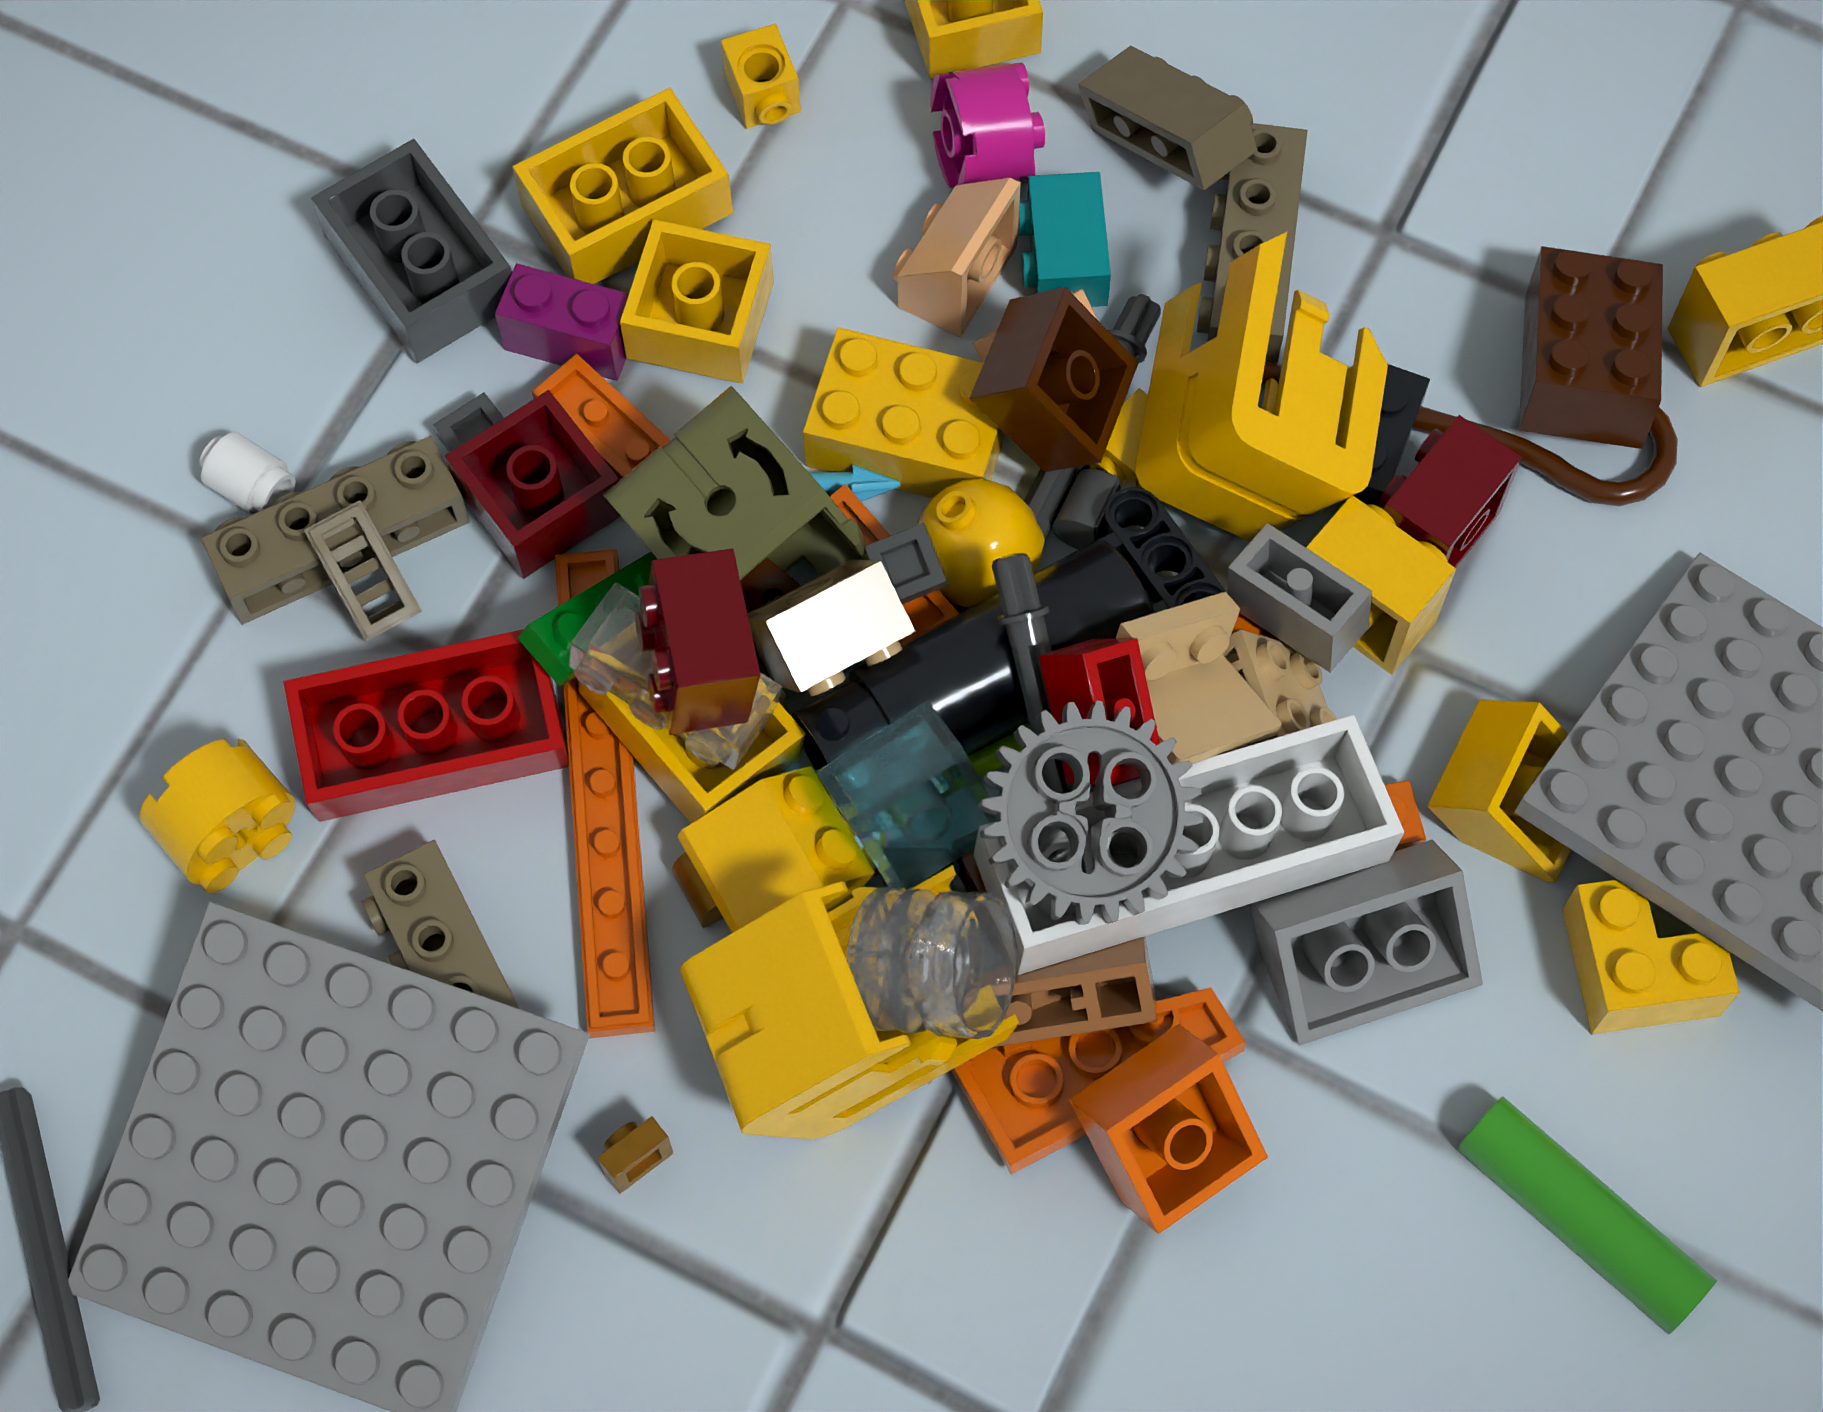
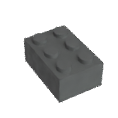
M414 138L311 197L324 237L417 364L496 317L495 312L512 274L511 267Z

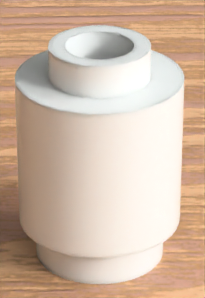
M231 432L223 437L214 438L205 447L200 457V467L202 468L201 480L203 484L252 515L271 507L277 499L294 491L296 480L294 475L288 472L286 463L238 432Z

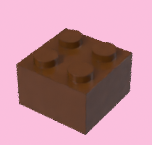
M1061 287L1009 300L969 399L1044 472L1101 463L1138 362L1066 287Z

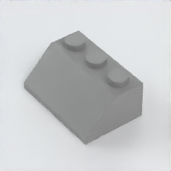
M1433 839L1395 851L1388 862L1250 904L1261 957L1294 1040L1298 1045L1483 985L1463 870Z

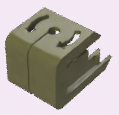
M732 386L674 434L675 438L663 448L659 446L603 494L657 559L733 548L740 580L765 558H769L787 572L805 557L820 575L849 560H869L864 547L866 546L864 534L852 518L847 519L820 484ZM755 649L760 679L777 699L783 703L789 697L781 689L782 687L773 685Z

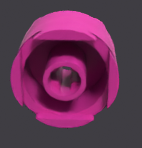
M1022 62L960 70L935 76L930 97L931 113L942 111L941 130L933 131V139L942 175L950 188L956 185L1003 178H1012L1023 183L1028 181V176L1035 175L1034 149L1044 147L1045 129L1040 113H1031L1027 98L1029 94V79L1026 67Z

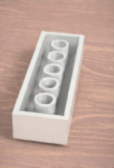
M1355 715L1216 755L1192 764L1187 773L1178 779L1181 787L1201 789L1199 796L1184 804L1185 811L1202 816L1203 823L1184 829L1182 834L1198 845V849L1191 854L1176 853L1174 856L1187 873L1179 879L1163 874L1160 876L1168 891V895L1163 899L1157 900L1144 890L1141 891L1145 911L1140 914L1133 915L1124 903L1120 901L1118 921L1113 923H1106L1099 906L1094 908L1093 916L1086 925H1078L1074 905H1069L1061 918L1057 920L1051 919L1050 906L1052 899L1047 896L1030 908L1026 906L1025 901L1031 886L1025 880L1008 889L1004 886L1007 877L1014 870L1010 861L990 865L988 861L995 852L1002 848L1000 839L981 838L980 831L997 821L979 826L974 858L1017 975L1388 862L1399 844L1404 830ZM1141 778L1112 787L1121 797L1135 799L1141 791ZM1093 792L1090 793L1086 802L1075 808L1076 815L1087 817L1088 821L1086 845L1081 863L1082 871L1086 874H1090L1093 870L1090 842L1091 829L1094 824L1105 819V812L1093 807ZM1052 826L1044 827L1041 830L1038 846L1042 855L1052 862H1064L1068 858L1071 849L1070 840L1067 835L1059 828ZM1113 832L1108 838L1106 845L1108 856L1117 866L1124 868L1132 867L1138 855L1136 843L1125 833Z

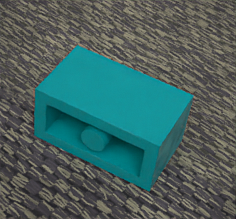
M1100 172L1028 176L1027 200H1020L1018 235L1029 236L1031 251H1025L1021 254L1023 287H1034L1035 294L1061 287H1066L1070 292L1083 288L1092 307L1108 306L1111 270Z

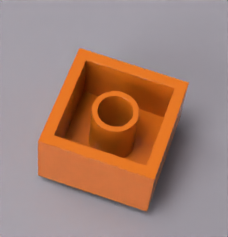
M1180 1024L1069 1099L1120 1201L1157 1234H1160L1268 1158L1219 1053Z

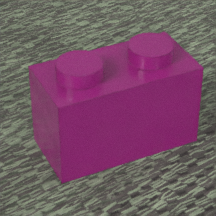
M516 263L495 312L504 350L560 366L577 353L602 377L618 381L627 359L620 320L629 294Z

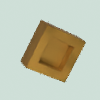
M651 1116L641 1125L632 1121L615 1131L603 1145L606 1151L597 1158L604 1175L617 1192L621 1194L674 1153L668 1135L654 1117Z

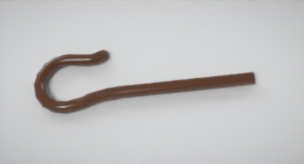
M1266 359L1262 384H1266V381L1272 378L1279 385L1282 364ZM1422 406L1413 429L1428 434L1434 429H1438L1444 433L1457 417ZM1660 407L1649 431L1653 443V457L1646 470L1635 478L1619 482L1600 480L1574 467L1561 456L1523 437L1470 421L1522 456L1521 464L1545 475L1558 486L1596 504L1623 506L1644 501L1666 484L1677 464L1678 438L1669 416Z

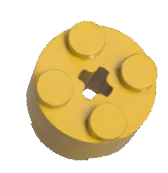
M220 739L194 750L172 766L162 777L169 787L158 801L149 793L140 810L142 825L186 878L193 884L201 885L208 894H214L229 886L237 877L239 871L260 856L261 859L267 860L283 851L292 840L293 835L287 826L292 819L296 804L294 797L245 740L238 739V746L232 747L226 739Z

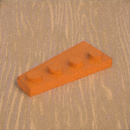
M1210 987L1156 1001V1022L992 1047L952 1069L951 1072L1012 1175L1087 1135L1069 1099L1176 1025L1180 1024L1219 1053L1223 1062L1244 1052L1245 1040L1213 989Z

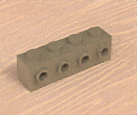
M1252 123L1251 127L1258 151L1220 178L1228 180L1226 195L1217 193L1214 195L1210 229L1221 230L1219 246L1208 244L1203 280L1212 281L1215 284L1213 297L1201 296L1197 332L1208 334L1207 342L1217 337L1230 262L1259 244L1287 232L1266 354L1267 360L1278 363L1284 336L1308 130Z
M432 436L418 442L408 441L392 448L384 457L361 467L353 466L342 469L334 474L329 481L305 492L288 493L277 499L271 507L246 518L238 517L227 520L220 524L214 532L201 537V541L241 624L243 625L332 585L303 530L361 500L392 557L470 523L462 495ZM358 523L324 541L329 550L332 551L363 533ZM367 546L342 559L337 564L342 573H345L375 557L370 546Z
M435 839L363 874L373 894L361 900L378 936L390 930L399 948V951L388 956L392 965L519 1009Z

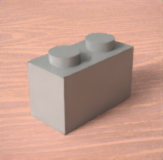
M1266 523L1228 567V595L1241 608L1239 613L1329 673L1332 672L1369 628L1372 590L1269 523Z

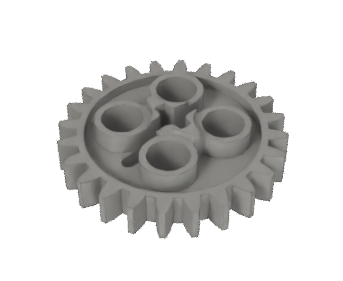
M1096 701L1091 705L1087 719H1082L1075 703L1069 702L1063 707L1062 724H1058L1047 710L1041 712L1036 716L1039 736L1021 725L1013 732L1021 751L1018 752L1012 748L1002 746L995 753L998 760L1007 768L1006 773L990 771L984 775L983 781L999 791L998 797H990L978 803V809L996 815L997 821L980 831V837L1000 839L1002 848L988 859L990 865L1010 861L1014 870L1007 877L1004 886L1008 889L1025 880L1031 886L1025 905L1030 908L1045 896L1051 898L1050 918L1054 920L1061 918L1069 905L1075 906L1078 925L1088 924L1093 916L1094 908L1099 906L1107 924L1118 921L1120 901L1124 903L1133 915L1144 912L1145 905L1141 891L1144 890L1157 900L1165 898L1168 895V891L1160 876L1163 874L1175 879L1184 877L1187 872L1174 856L1176 853L1191 854L1198 849V845L1194 841L1182 835L1184 829L1203 823V817L1185 811L1184 804L1199 796L1201 789L1181 787L1178 779L1192 767L1191 762L1184 761L1171 765L1167 756L1177 742L1175 738L1167 739L1155 745L1150 740L1156 723L1153 719L1145 722L1137 730L1130 728V707L1124 706L1114 716L1113 720L1109 721L1106 720L1103 702ZM1093 752L1099 756V771L1097 772L1093 791V807L1099 811H1104L1105 819L1094 824L1091 829L1090 842L1093 870L1090 874H1086L1082 871L1081 863L1086 845L1088 821L1087 817L1076 815L1075 808L1086 802L1090 796V773L1087 762L1089 753ZM1058 759L1071 767L1075 781L1073 789L1069 793L1060 794L1053 792L1046 786L1042 776V769L1047 760ZM1124 764L1131 766L1137 771L1142 784L1137 798L1127 799L1115 792L1110 778L1115 765ZM1052 826L1059 828L1070 840V853L1064 862L1056 863L1049 861L1039 850L1038 838L1044 827ZM1113 832L1125 833L1136 843L1138 855L1132 867L1124 868L1117 866L1108 856L1106 845L1108 838Z

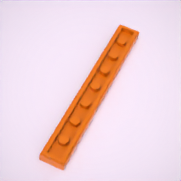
M617 549L555 555L558 606L619 571ZM579 674L564 684L587 1032L590 1033L589 1038L655 1032L634 756L579 693Z

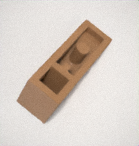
M1145 936L1021 975H1017L1014 964L1011 962L946 988V997L950 1008L991 985L1005 1019L1016 1014L1019 1024L1008 1039L994 1047L1157 1021L1154 980Z

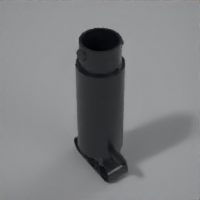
M1126 488L1110 497L1105 507V536L1034 573L1041 605H1048L1050 611L1044 615L1052 651L1091 639L1116 638L1121 623L1226 592L1158 498L1151 492L1141 488ZM1128 526H1140L1144 529L1138 531H1129L1123 528ZM1162 571H1173L1175 573H1178V575L1172 577H1162L1156 575V573ZM998 593L901 644L902 650L890 658L867 666L865 663L850 671V683L792 713V718L806 733L803 749L832 799L841 809L846 810L901 779L907 784L912 785L1029 721L1006 625H999L997 617L1003 614Z

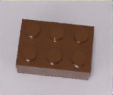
M1541 246L1525 295L1519 431L1638 449L1643 448L1661 402L1663 264Z

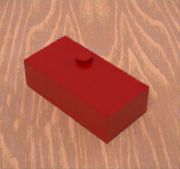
M524 629L283 681L306 805L319 822L569 767V756L553 680L517 639Z

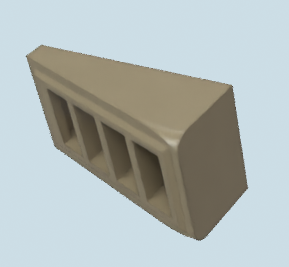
M361 500L303 530L365 642L422 612ZM358 523L363 533L362 535L332 551L329 550L324 540ZM370 546L375 557L342 573L337 562ZM382 568L387 579L355 596L350 584ZM393 590L399 601L367 618L362 606Z

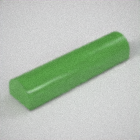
M1504 1096L1489 1109L1457 1148L1460 1153L1668 1334H1671L1687 1318L1717 1282L1705 1269Z

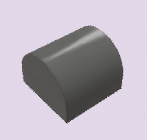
M1084 469L1078 473L1053 523L1055 534L1064 543L1079 550L1106 535L1105 507L1110 497L1121 490L1118 476L1096 469Z

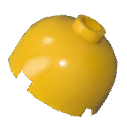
M983 478L965 479L941 490L930 499L919 516L918 524L924 522L948 580L949 586L941 588L939 591L949 602L963 607H972L998 593L992 563L1002 556L1014 553L1027 554L1030 558L1033 573L1041 562L1045 542L1042 529L1038 525L1036 515L1032 509L1009 486Z

